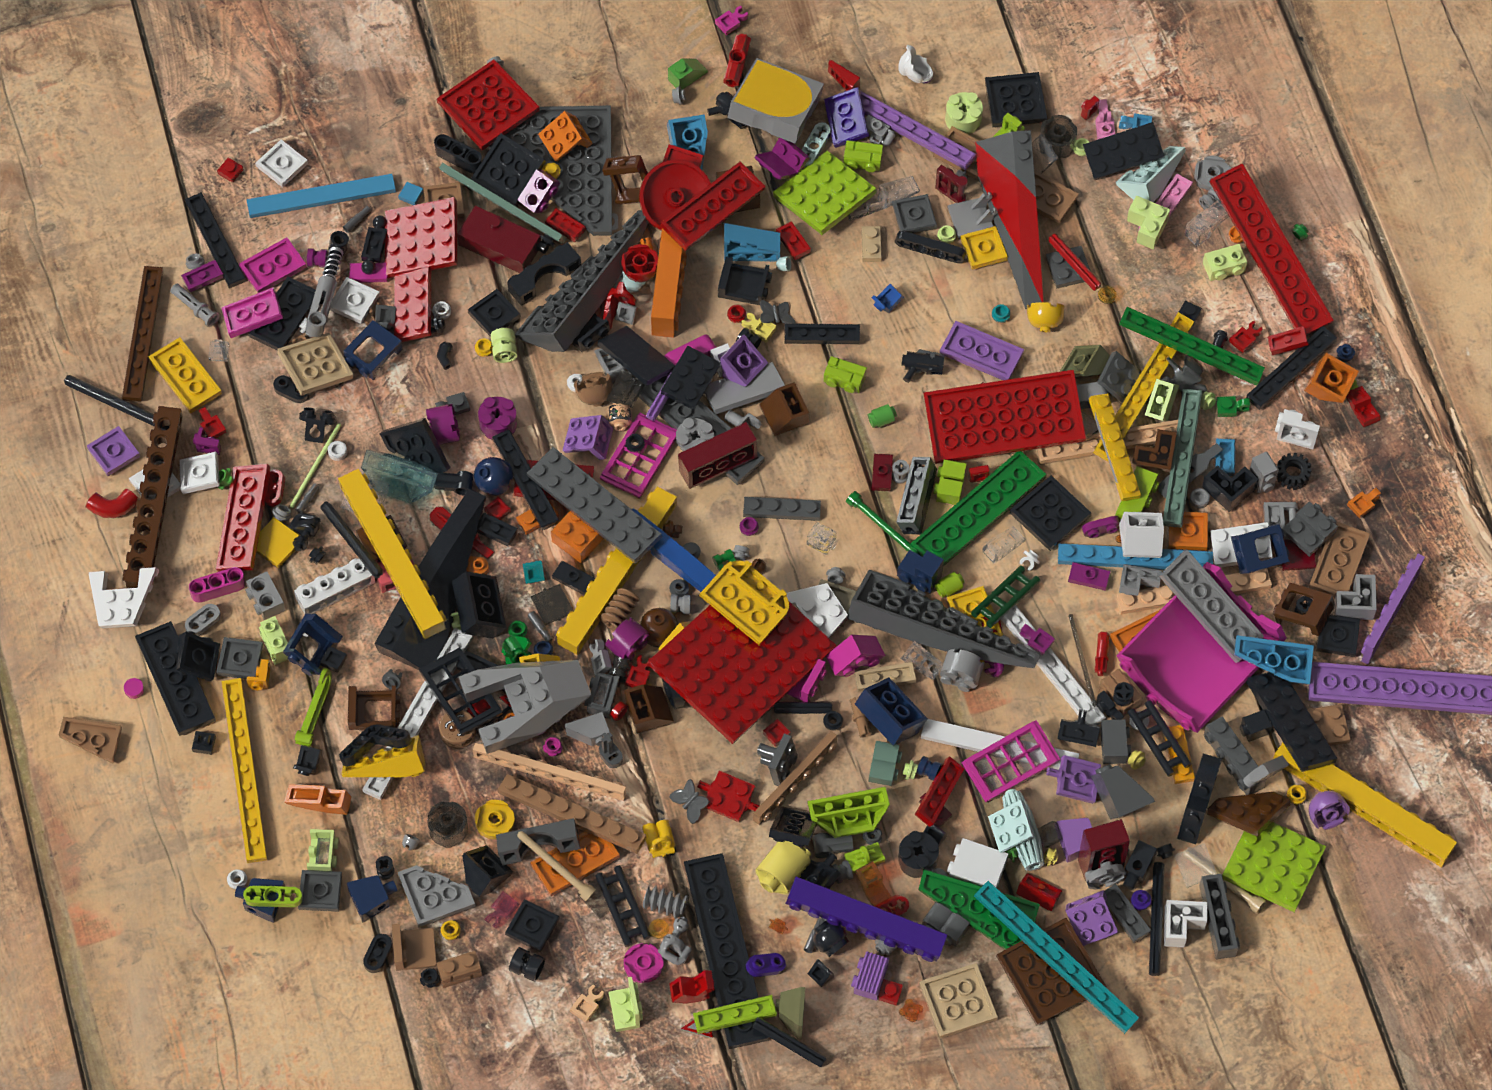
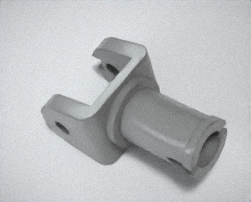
M730 409L725 415V420L735 426L747 422L748 426L751 425L758 429L762 426L761 422L750 413L742 417Z

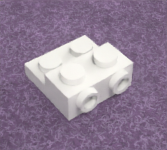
M1284 409V413L1280 412L1275 432L1278 435L1276 440L1314 449L1320 425H1316L1311 421H1301L1303 414L1296 410Z

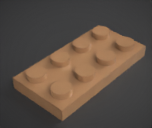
M1337 522L1336 533L1325 542L1309 584V588L1331 594L1333 597L1336 596L1337 591L1350 590L1370 536L1368 532Z

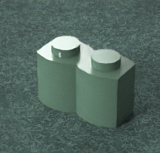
M876 741L868 782L892 786V782L897 781L899 770L895 769L896 763H900L902 751H899V745L893 746L891 743Z

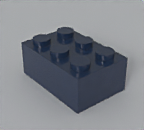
M890 678L865 688L855 703L858 709L893 746L917 735L928 719Z

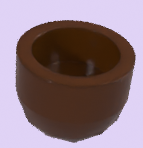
M759 558L752 562V567L761 575L766 572L764 560Z

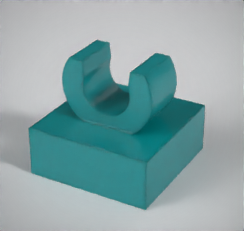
M541 560L522 564L526 584L545 580Z

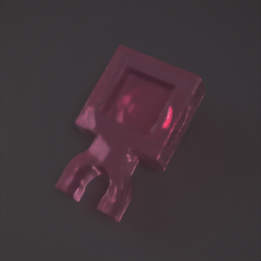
M502 891L491 905V908L495 911L484 920L489 923L491 919L495 918L496 921L492 926L497 929L501 918L504 917L508 920L520 904Z

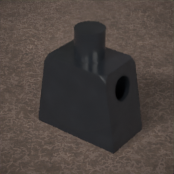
M1138 840L1125 867V876L1127 877L1123 886L1134 890L1137 882H1144L1156 859L1157 848Z

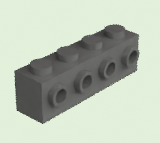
M1223 716L1206 725L1204 732L1206 741L1213 747L1217 757L1222 759L1229 774L1237 781L1239 788L1246 795L1254 794L1263 789L1267 779L1256 783L1253 787L1245 785L1243 779L1256 769L1258 765Z
M1221 874L1202 876L1199 887L1202 901L1207 902V923L1215 959L1236 957L1237 950L1240 949V943L1234 932L1236 930L1235 921L1231 919V903L1226 897V882H1223Z

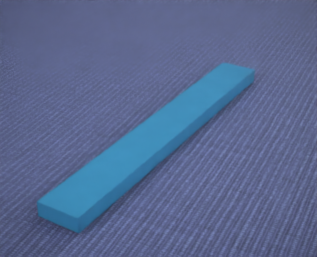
M386 174L246 200L249 216L254 218L395 193L396 190L393 175Z

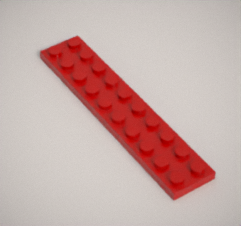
M1243 163L1210 179L1211 186L1293 328L1304 326L1306 336L1321 327L1333 323V318Z

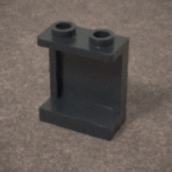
M725 257L718 285V298L760 305L761 300L767 299L768 288L766 286L767 283H771L772 279L769 265H765V269L733 264V258Z

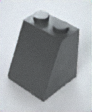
M1105 765L1096 769V774L1091 776L1110 820L1122 817L1155 802L1154 798L1119 766Z

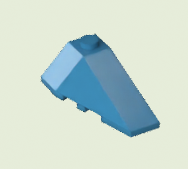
M705 114L668 120L667 130L670 145L705 155L708 134Z
M1236 636L1235 656L1289 682L1310 684L1313 645Z

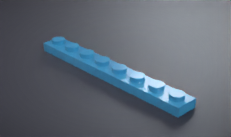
M1059 543L1058 564L1072 565V563H1078L1086 566L1123 568V564L1165 570L1184 550L1162 549L1161 558L1123 557L1122 547ZM1188 550L1202 567L1207 562L1213 564V552Z

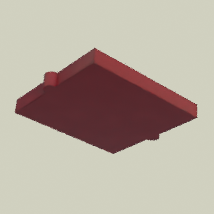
M1284 540L1285 546L1289 551V562L1282 563V571L1316 569V551L1309 557L1291 540Z

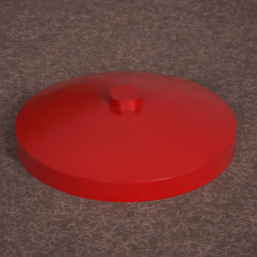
M668 160L656 165L646 174L640 186L639 203L643 215L653 227L662 231L660 223L710 185V180L698 166L688 161Z

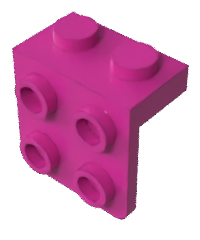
M818 659L813 670L787 694L803 702H809L810 698L815 696L820 680L823 681L826 676V662Z

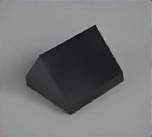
M935 824L930 827L927 825L923 832L932 836L938 843V846L947 837L946 832Z
M819 959L816 960L807 973L820 987H823L834 977V974Z

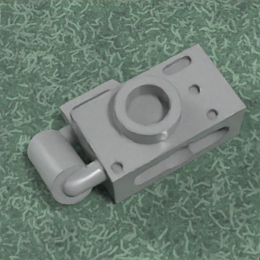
M868 115L866 122L870 142L890 146L896 135L894 131L890 130V126Z

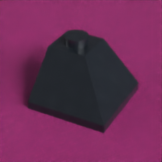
M487 845L464 852L462 855L466 884L479 897L494 891L513 874V871L507 865H502L500 858Z

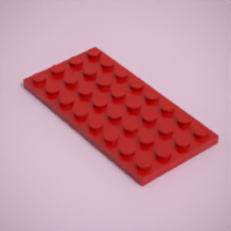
M1074 370L923 392L935 464L943 463L944 460L960 461L1086 441Z

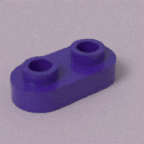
M778 953L753 955L746 963V970L754 977L778 975L784 970L786 961Z

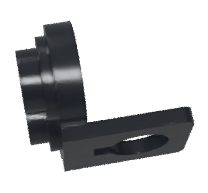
M306 407L304 411L299 413V419L306 422L305 441L323 443L325 425L337 423V417L330 410L316 413L314 408ZM314 425H317V429L320 431V436L316 438L312 437L309 432Z

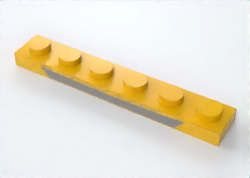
M1109 394L1090 396L1089 403L1121 501L1139 499L1141 493Z

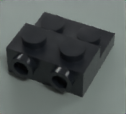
M185 631L180 634L175 652L178 654L176 670L207 681L214 680L220 643L214 642L209 637L197 636L192 631Z

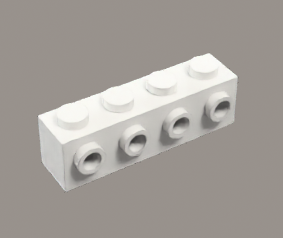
M355 558L349 564L333 569L329 574L318 576L314 581L300 585L294 590L295 598L304 614H314L374 584L375 578L362 561Z

